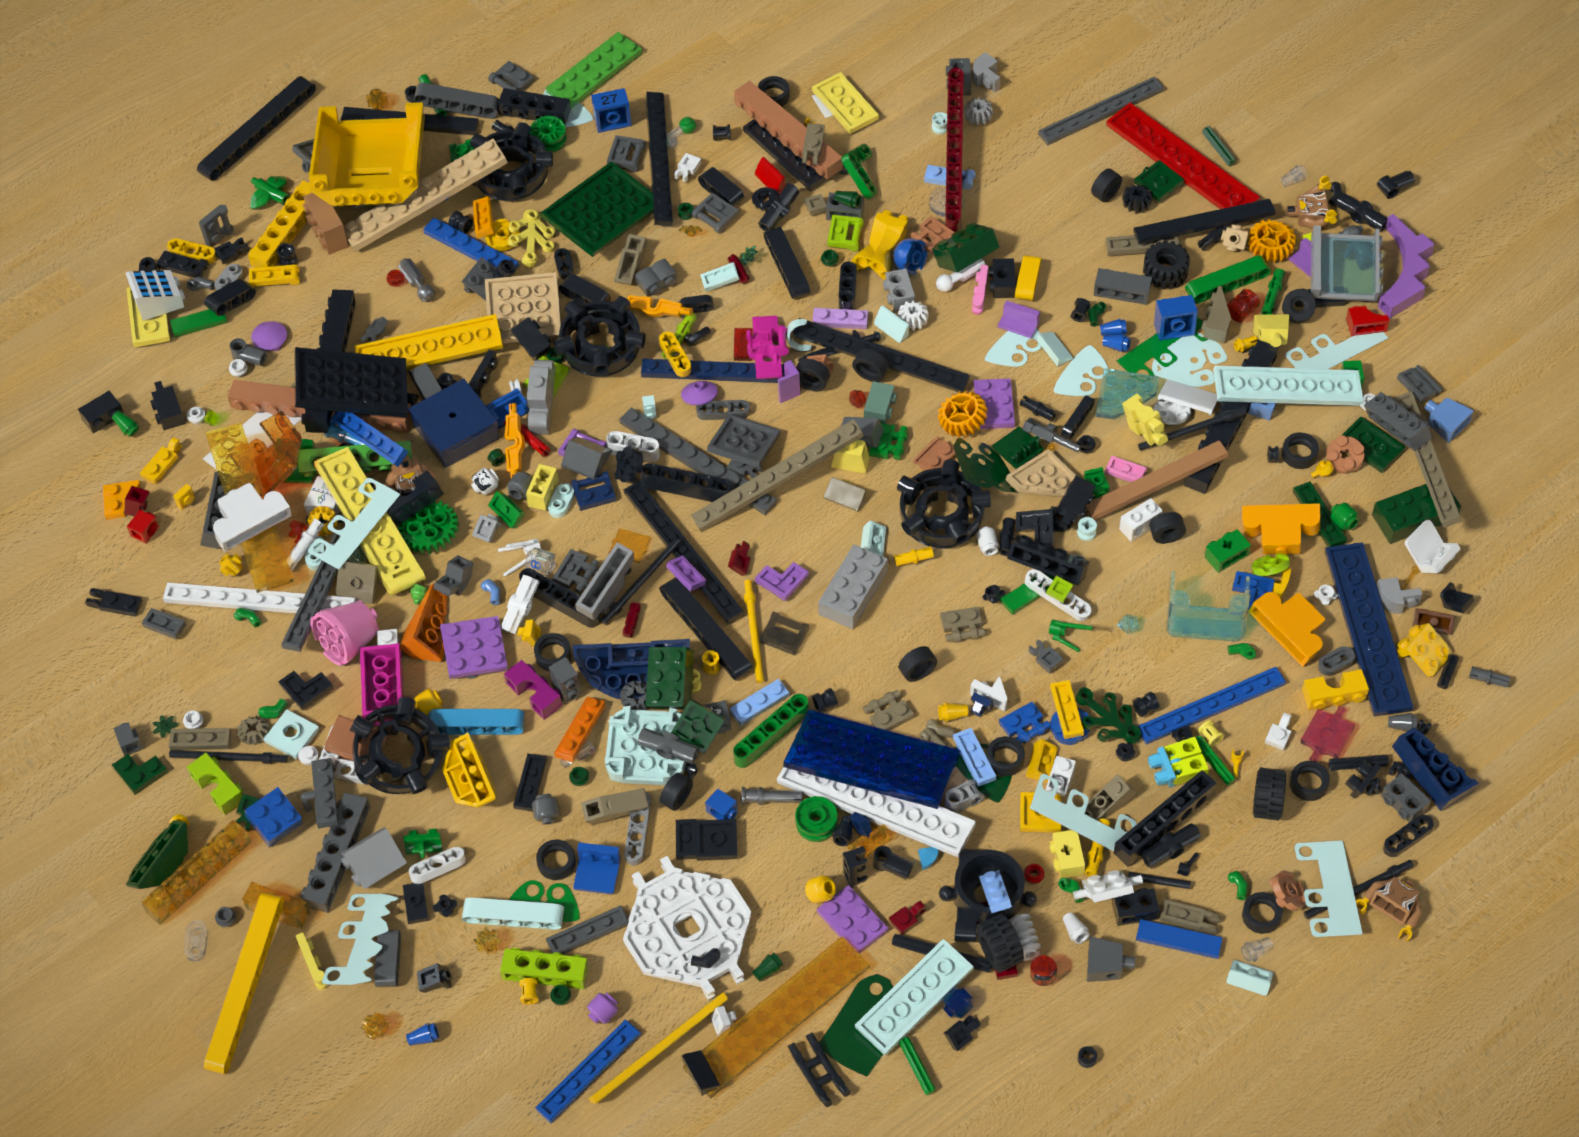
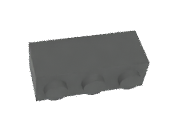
M1098 268L1094 296L1147 305L1152 277Z

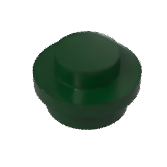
M832 249L824 251L821 255V262L825 266H834L839 261L838 254Z
M583 767L573 768L569 774L570 782L575 786L585 785L589 780L588 771Z
M565 985L555 986L550 992L551 1001L556 1005L567 1004L571 999L570 989Z

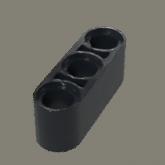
M714 167L709 168L698 176L699 184L707 192L715 194L732 206L737 205L745 198L742 190Z
M850 261L844 262L840 267L839 309L854 310L857 268L855 263Z
M570 273L558 287L563 295L572 300H577L581 305L595 301L611 300L610 295L605 290L573 273Z
M240 278L209 294L204 301V305L217 316H222L253 299L256 289L243 278Z

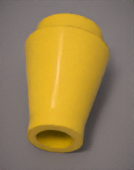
M944 702L943 705L938 706L940 721L948 722L968 716L967 705Z

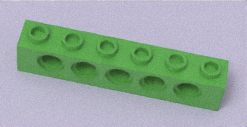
M411 441L396 442L409 451L407 455L410 459H413ZM365 444L297 450L299 473L306 478L315 477V474H319L315 466H313L315 459H321L346 447L350 449L353 456L358 455L361 457L358 464L363 473L372 472V469L378 468L379 471H389L393 464L381 455H379L380 458L377 462H371L369 460L370 456L378 453Z

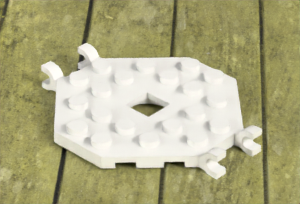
M666 856L660 859L662 863L661 868L665 872L647 883H645L639 871L632 875L633 884L638 891L629 917L627 930L624 933L623 942L644 975L701 987L705 997L710 1001L716 996L714 994L715 990L709 982L730 971L737 985L744 982V974L738 967V961L749 926L751 910L730 879H717L707 874L684 872L682 869L674 868L670 859ZM692 916L700 931L688 938H683L674 925ZM712 948L720 950L721 958L711 968L691 966L692 955L703 957Z

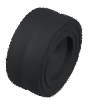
M1110 168L1102 171L1092 185V195L1102 202L1109 201L1115 196L1122 184L1121 175Z
M1303 289L1289 292L1282 303L1283 314H1289V321L1293 323L1308 321L1313 316L1316 308V302L1312 294ZM1295 302H1302L1304 309L1296 311L1294 309Z
M1176 512L1160 514L1152 519L1149 525L1154 541L1160 544L1175 542L1186 533L1183 517Z
M675 773L664 786L660 795V803L673 811L678 810L688 798L693 787V781L682 773Z

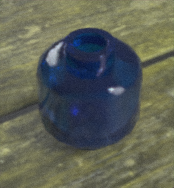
M955 987L943 998L945 1005L943 1010L950 1018L955 1016L961 1019L973 1008L972 1001L974 999L963 987L961 989Z

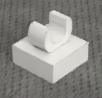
M724 1006L716 1007L711 1016L717 1036L725 1035L729 1027L734 1025L733 1021L737 1020L735 1012L727 1013Z

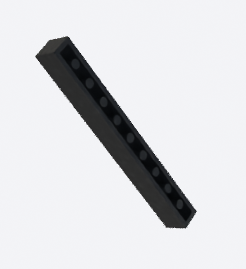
M332 290L331 297H328L329 308L325 310L326 321L322 323L323 334L319 336L320 348L317 347V349L346 352L356 306L354 290ZM304 408L305 413H302L301 422L302 425H305L306 432L328 433L333 411Z
M1258 339L1255 346H1251L1248 353L1249 358L1244 359L1242 367H1272L1277 358L1279 347H1273L1271 344ZM1222 401L1220 405L1221 410L1219 413L1216 412L1214 417L1222 415L1225 411H1233L1242 407L1246 408L1248 414L1252 402ZM1247 414L1233 418V421L1227 423L1224 421L1208 427L1205 434L1206 439L1201 440L1198 450L1220 441L1228 452ZM1223 460L1185 477L1184 486L1206 494Z

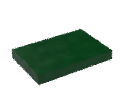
M1361 416L1342 434L1343 436L1357 439L1364 447V461L1381 473L1406 449L1404 445Z

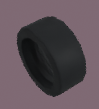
M769 76L759 82L758 88L763 92L770 88H777L783 91L779 96H769L781 107L788 103L790 88L785 79L778 76Z
M862 349L852 362V367L865 380L880 382L887 373L889 364L876 351Z
M807 358L799 361L796 369L799 372L800 386L815 392L825 389L830 377L829 369L814 359Z
M1297 432L1286 437L1282 448L1284 462L1295 469L1309 468L1317 460L1319 452L1318 442L1312 435ZM1296 444L1304 445L1311 450V454L1306 457H1298L1293 455L1289 448Z
M559 633L544 634L534 645L536 663L546 671H549V666L565 657L569 662L571 661L570 643L565 636ZM549 645H560L564 648L563 655L557 659L549 660L542 657V650Z
M921 646L908 652L899 662L898 668L907 681L915 682L928 676L937 666L938 661L929 647Z
M1003 736L994 739L989 744L986 757L994 773L1001 776H1011L1019 772L1023 767L1025 751L1023 745L1013 737ZM1003 748L1011 749L1016 752L1017 760L1011 764H1002L994 759V753Z
M1300 762L1291 773L1290 788L1302 800H1318L1325 795L1328 789L1329 773L1318 762ZM1305 772L1313 773L1321 779V786L1317 789L1304 788L1298 783V776Z
M559 839L549 840L538 849L536 854L538 869L547 879L562 880L574 871L576 865L575 853L571 845L566 841ZM553 851H562L567 854L568 862L561 868L551 869L545 865L544 858Z
M1266 892L1254 893L1244 903L1242 911L1243 922L1248 929L1255 933H1270L1280 925L1283 908L1277 904L1274 895ZM1260 903L1270 906L1275 913L1273 920L1270 922L1255 920L1250 914L1251 907Z

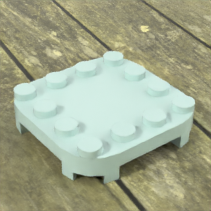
M625 706L622 710L615 713L614 716H610L605 757L606 771L610 780L628 784L666 785L675 773L684 774L685 761L674 757L671 759L663 758L656 751L640 746L637 743L639 733L643 728L661 734L671 733L681 716L677 709L647 711L631 710L630 706Z

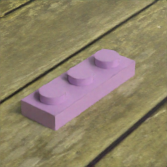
M814 308L813 323L831 328L867 329L868 311Z

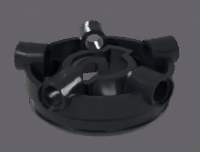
M519 122L515 130H503L486 137L476 133L470 141L472 148L476 149L485 142L494 139L507 162L518 161L522 164L511 171H504L498 168L472 185L477 186L485 195L496 200L516 201L534 194L544 184L548 174V167H553V152L546 151L543 143L537 137L530 134L532 131L531 127L524 122ZM533 153L536 155V163H534Z
M618 296L614 302L595 301L583 305L577 300H572L565 307V312L568 315L560 326L559 339L554 340V345L558 355H564L567 363L576 371L588 376L605 377L617 374L632 364L638 355L639 348L643 349L646 334L640 332L637 318L629 310L631 303L623 296ZM599 323H606L608 334L614 335L613 341L615 345L609 349L605 345H592L586 341V338L600 333ZM574 330L577 331L575 338V347L573 340L570 336Z
M947 459L943 462L942 468L925 470L913 478L903 475L898 482L897 491L901 492V526L907 535L926 546L951 548L967 542L979 530L984 517L985 507H991L990 491H982L980 486L966 480L963 472L959 471V463L955 460ZM938 491H947V501L958 505L956 511L947 516L934 515L928 518L924 514L927 510V505L938 501ZM920 495L915 505L916 512L907 517V505L912 506ZM967 495L971 497L973 518L977 517L973 524L968 522L969 505L967 503ZM944 529L946 535H936V530Z
M400 697L397 705L378 708L369 713L365 718L358 715L350 728V731L355 733L352 754L357 769L356 775L363 784H369L371 787L384 793H420L428 788L427 782L437 771L443 751H449L450 749L448 733H440L435 723L426 714L415 709L416 701L409 697ZM379 722L380 725L377 731L371 737V743L366 751L367 755L359 757L358 744L364 745L372 732L374 724ZM413 723L423 731L418 734L406 725L410 726ZM398 732L408 734L407 739L415 747L414 754L410 758L412 766L403 769L400 762H393L385 757L381 748L382 740L385 736L398 735ZM427 735L428 758H434L431 770L424 777L420 770L421 763L425 758V747L421 738ZM383 773H389L392 775L391 782H402V785L388 784L380 781L379 778L382 777Z

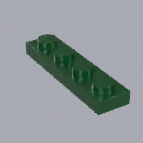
M1311 481L1293 487V493L1300 504H1320V531L1318 533L1327 547L1345 544L1347 542L1346 536L1341 528L1330 518V511Z

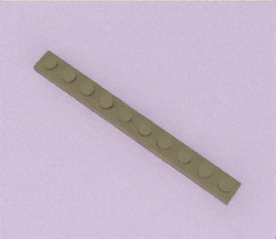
M1412 391L1394 398L1396 403L1404 405L1407 411L1415 413L1423 421ZM1430 439L1414 452L1443 528L1462 522Z
M853 419L698 510L691 516L700 532L852 444L864 435Z

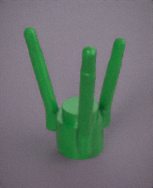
M1052 619L1048 632L1053 635L1052 640L1059 641L1079 652L1080 649L1061 638V635L1065 636L1067 628L1092 631L1093 627Z

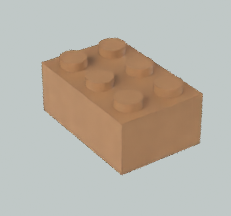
M313 193L303 196L305 203L302 205L305 213L308 214L306 215V220L309 225H313L312 230L315 237L320 238L321 248L326 249L329 255L348 248L343 224L333 206Z

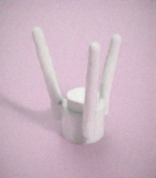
M537 538L507 544L506 547L498 549V552L523 548L525 555L529 554L528 558L503 574L504 576L509 575L529 561L538 558L537 554L541 553V548Z

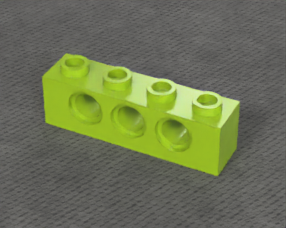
M511 948L504 950L500 973L502 980L519 982L524 978H535L538 980V984L565 985L568 988L584 989L588 962L587 958L581 955L565 956L558 952L548 954L539 950L523 951L520 948ZM522 963H529L526 967L520 966ZM543 965H549L547 969H540ZM565 967L570 968V969H569L568 971H566V972H562V971H561L562 968H565Z

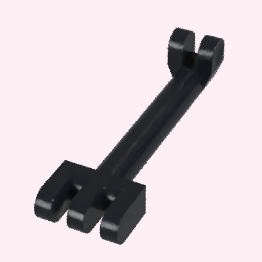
M1420 719L1417 729L1425 736L1432 724L1429 722L1425 724V720ZM1394 761L1388 773L1392 776L1395 770H1397L1396 777L1403 773L1408 780L1412 774L1403 761L1401 763Z

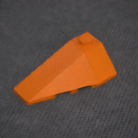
M431 584L404 631L399 645L400 649L413 659L440 662L445 653L440 624H445L447 595L434 589V584Z

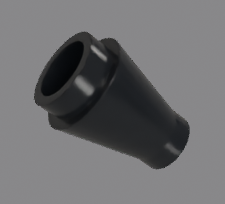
M847 815L842 816L840 823L832 834L833 842L838 846H847L852 841V822Z

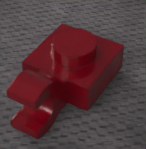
M743 541L742 545L736 544L735 550L731 552L728 567L741 576L747 574L751 559L747 556L750 544L746 541Z
M921 900L915 903L910 910L904 906L890 916L889 921L901 935H904L918 925L916 918L926 912L924 909L926 906Z

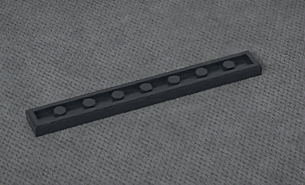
M344 107L341 121L407 117L406 112ZM424 114L423 131L475 135L479 120L478 118Z
M1265 199L1134 227L1133 233L1138 244L1274 216L1276 210L1271 200Z

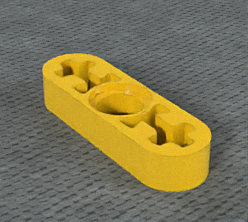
M177 238L171 239L167 243L169 252L197 260L204 259L209 264L216 261L215 250L210 246ZM190 249H196V252L193 254L187 253Z
M663 332L659 336V344L676 375L680 377L688 376L691 373V363L675 335L672 332ZM666 339L671 342V346H670V347H669L668 342L665 341ZM674 351L680 353L677 357H672L670 354Z

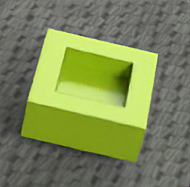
M1056 576L1046 594L1063 603L1073 584Z

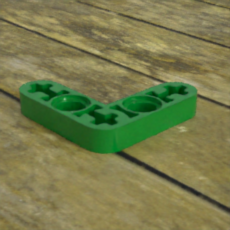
M864 143L843 155L841 160L862 195L869 200L877 195V189L861 163L872 157L870 147Z

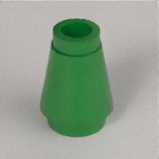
M120 410L112 416V419L124 435L131 437L140 428L137 421Z

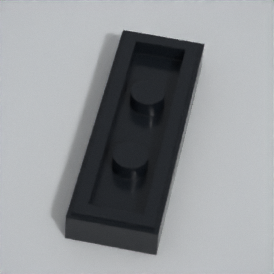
M527 753L513 805L514 809L533 812L532 802L536 800L535 797L538 796L547 764V756Z

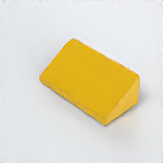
M1044 739L1036 741L1033 745L1026 777L1039 780L1042 774L1050 776L1058 747Z

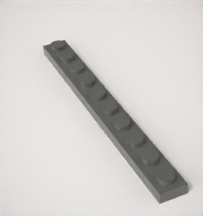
M632 407L619 419L620 424L637 435L656 439L659 443V449L699 474L727 479L732 484V490L748 482ZM767 493L748 505L766 515L777 503V500Z

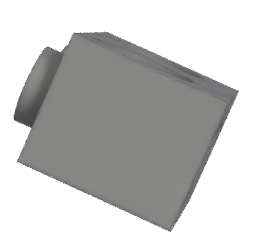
M907 269L885 272L883 287L884 291H888L887 300L889 305L892 304L893 311H898L900 306L904 305L906 301L911 303L914 300L915 302V295Z

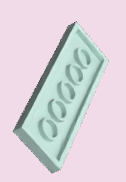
M942 939L855 1024V1028L886 1056L901 1039L921 1022L974 969V966L947 941Z

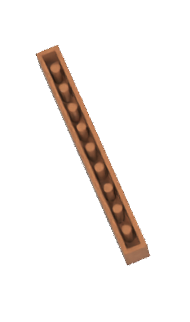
M234 379L228 394L231 408L237 410L266 412L272 415L281 414L288 417H302V413H305L304 408L295 407V388ZM409 410L407 418L353 413L376 429H387L395 432H408L412 420Z

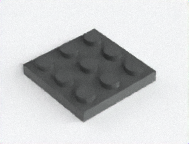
M729 414L708 444L707 452L759 468L779 438L780 430Z

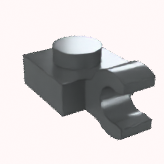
M384 317L374 319L360 341H365L367 338L369 342L376 341L375 336H379L385 331L388 321Z

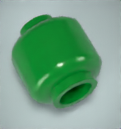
M1348 503L1336 504L1330 511L1332 513L1330 518L1343 531L1354 529L1359 522L1358 511Z

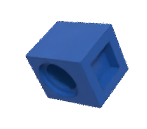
M719 788L705 802L706 812L717 820L734 819L737 815V801Z

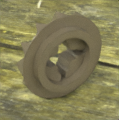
M257 715L255 717L248 716L247 719L241 720V724L237 726L239 739L250 745L262 742L269 733L268 723L264 718H260ZM256 726L257 732L250 731L248 727L254 728Z

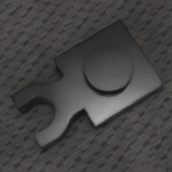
M241 237L233 244L228 241L214 248L222 264L238 258V253L246 252L249 248Z

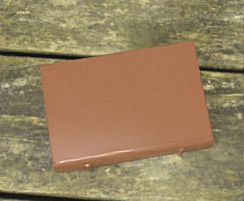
M338 715L325 742L324 750L353 761L352 744L355 733L351 732L350 728L354 721ZM372 729L364 745L358 744L359 757L367 755L366 751L371 743V737L377 730ZM388 735L385 736L384 739L382 740V744H381L382 750H383V748H384V746H385V743H386V741H387V739H388Z

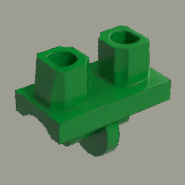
M436 828L429 829L427 834H419L417 830H410L407 835L403 836L406 855L420 853L421 859H425L426 853L442 852L441 836Z

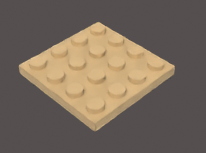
M556 272L485 279L487 316L497 315L503 344L518 342L511 329L527 317L531 321L533 319L536 320L541 327L538 330L542 335L546 333L550 339L559 338L561 320Z

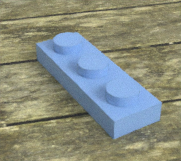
M777 679L729 708L730 713L739 725L742 726L790 697V693L781 681Z
M972 728L953 734V740L977 787L995 781L996 775Z
M999 870L995 872L990 871L979 876L991 913L1012 907Z

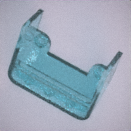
M1171 571L1167 610V632L1171 636L1235 642L1243 639L1246 632L1249 608L1250 577L1246 576L1243 585V595L1237 594L1231 597L1229 608L1189 606V595L1185 591L1174 590L1175 571Z

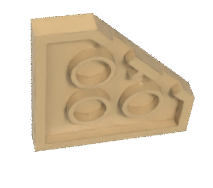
M1047 449L1006 475V481L1018 492L1063 497L1070 482L1076 475Z

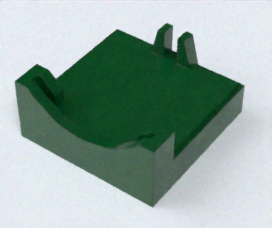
M691 698L671 733L678 736L684 742L698 746L699 751L705 754L725 721L726 716L721 713H715Z

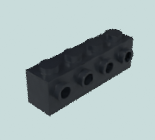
M1018 535L1012 541L1007 557L1009 560L1054 577L1058 576L1075 585H1079L1085 579L1090 563L1082 556H1073L1064 549L1049 547L1047 543L1033 541L1026 535Z

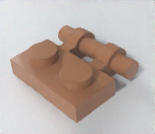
M930 216L919 225L921 233L918 234L914 231L911 237L923 240L926 243V246H924L927 248L926 250L933 254L932 248L939 241L952 237L951 235L955 232ZM929 237L933 241L929 242L928 240H926V238Z

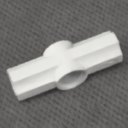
M523 575L516 593L512 594L509 599L508 611L501 624V629L517 635L518 628H520L524 617L529 614L532 608V598L540 583L538 580Z

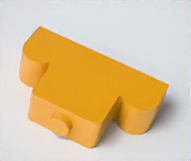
M1320 504L1242 506L1243 531L1249 537H1256L1262 533V552L1265 555L1278 553L1300 554L1301 533L1304 532V534L1312 536L1320 531Z
M1267 592L1258 598L1248 610L1302 667L1314 659L1322 648L1323 642L1321 638L1314 633L1323 624L1325 618L1300 593H1296L1284 604H1281V599L1276 593Z

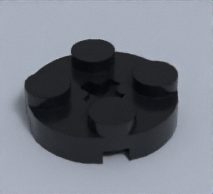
M626 446L622 451L619 450L617 452L615 479L628 484H632L637 480L635 476L637 472L641 473L643 466L642 452H638V447Z

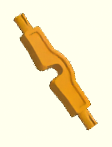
M629 295L626 298L631 303L629 310L642 311L650 317H661L663 315L681 317V314L691 316L693 313L692 308H686L681 303L660 299L656 307L652 308L653 299L651 297Z
M516 403L509 404V415H506L505 439L507 441H515L514 445L505 449L507 471L511 473V478L515 473L522 471L521 454L525 447V439L521 433V417L517 414Z

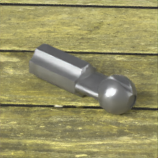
M411 258L401 260L398 268L410 285L418 288L417 295L419 299L423 302L431 301L435 295L433 287L423 283L425 278Z

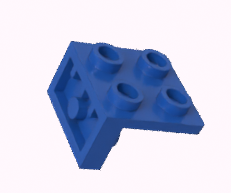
M579 842L577 848L579 861L573 886L574 890L614 894L621 860L619 847Z

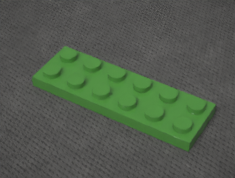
M617 32L547 86L546 93L551 96L569 99L572 109L641 55L642 48Z

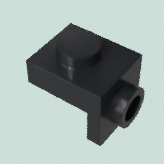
M1451 582L1440 593L1444 608L1464 614L1474 602L1473 595L1456 591L1454 583Z

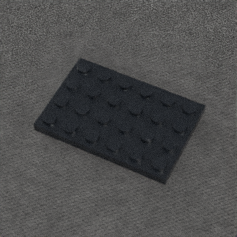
M295 347V407L407 418L406 358Z

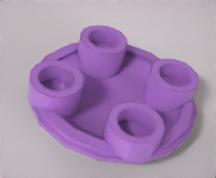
M267 321L259 324L253 330L251 340L256 348L279 351L287 339V331L281 323Z

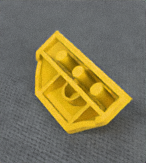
M466 733L451 741L442 771L456 804L480 808L497 799L495 785L484 759L470 734Z

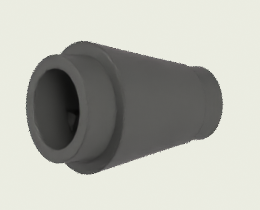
M1412 713L1389 716L1388 728L1406 732L1414 727L1417 729L1418 716L1412 715Z

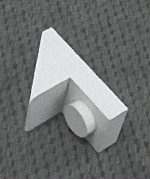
M1000 677L997 678L992 687L983 681L973 680L970 687L971 696L975 692L992 700L994 707L1004 712L1006 711L1007 696Z

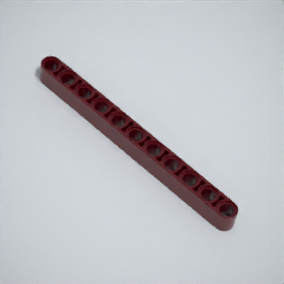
M952 68L948 72L945 226L953 232L961 228L964 73L960 68Z

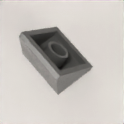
M576 437L568 440L561 467L595 480L611 455L612 450L581 437Z

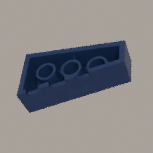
M1414 727L1400 735L1392 745V748L1441 811L1471 794L1479 782L1469 778L1465 774L1466 771L1454 765L1449 760V756L1439 752L1434 747L1435 744Z

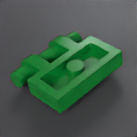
M881 423L884 431L878 447H870L869 456L888 459L889 454H894L893 458L900 460L905 450L904 442L908 438V427L901 426L900 431L895 432V425ZM892 440L897 441V444L891 445Z

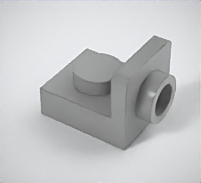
M488 514L487 517L480 515L472 536L491 543L497 527H501L502 523L498 522V517Z

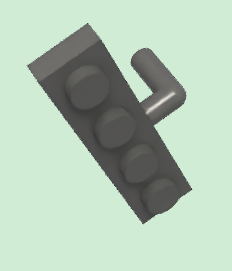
M326 758L311 761L314 791L301 794L304 809L306 812H310L312 810L310 800L315 799L318 829L337 826L338 816L332 759Z

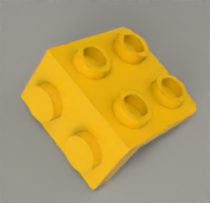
M1429 623L1419 626L1415 625L1408 631L1409 635L1398 642L1396 652L1398 658L1410 655L1428 677H1432L1446 662L1449 654H1452V650Z

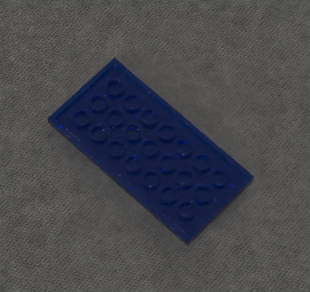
M808 709L785 757L783 767L938 809L960 757L961 750Z

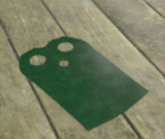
M875 974L859 981L819 1042L823 1051L832 1059L866 1077L883 1054L855 1028V1024L894 987L889 979ZM872 983H879L882 986L880 994L873 995L870 993L869 987Z

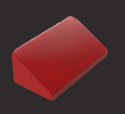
M762 157L755 170V176L766 187L773 188L778 193L781 192L785 186V177L765 157Z

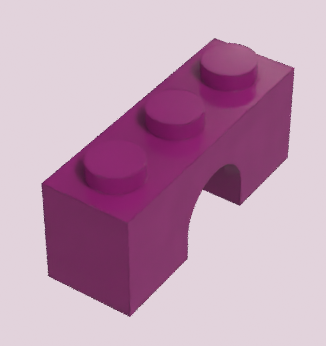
M521 659L504 673L506 684L518 696L526 690L536 691L529 698L531 708L544 720L562 706L560 692L556 688L552 689L542 675H537L531 664H526Z

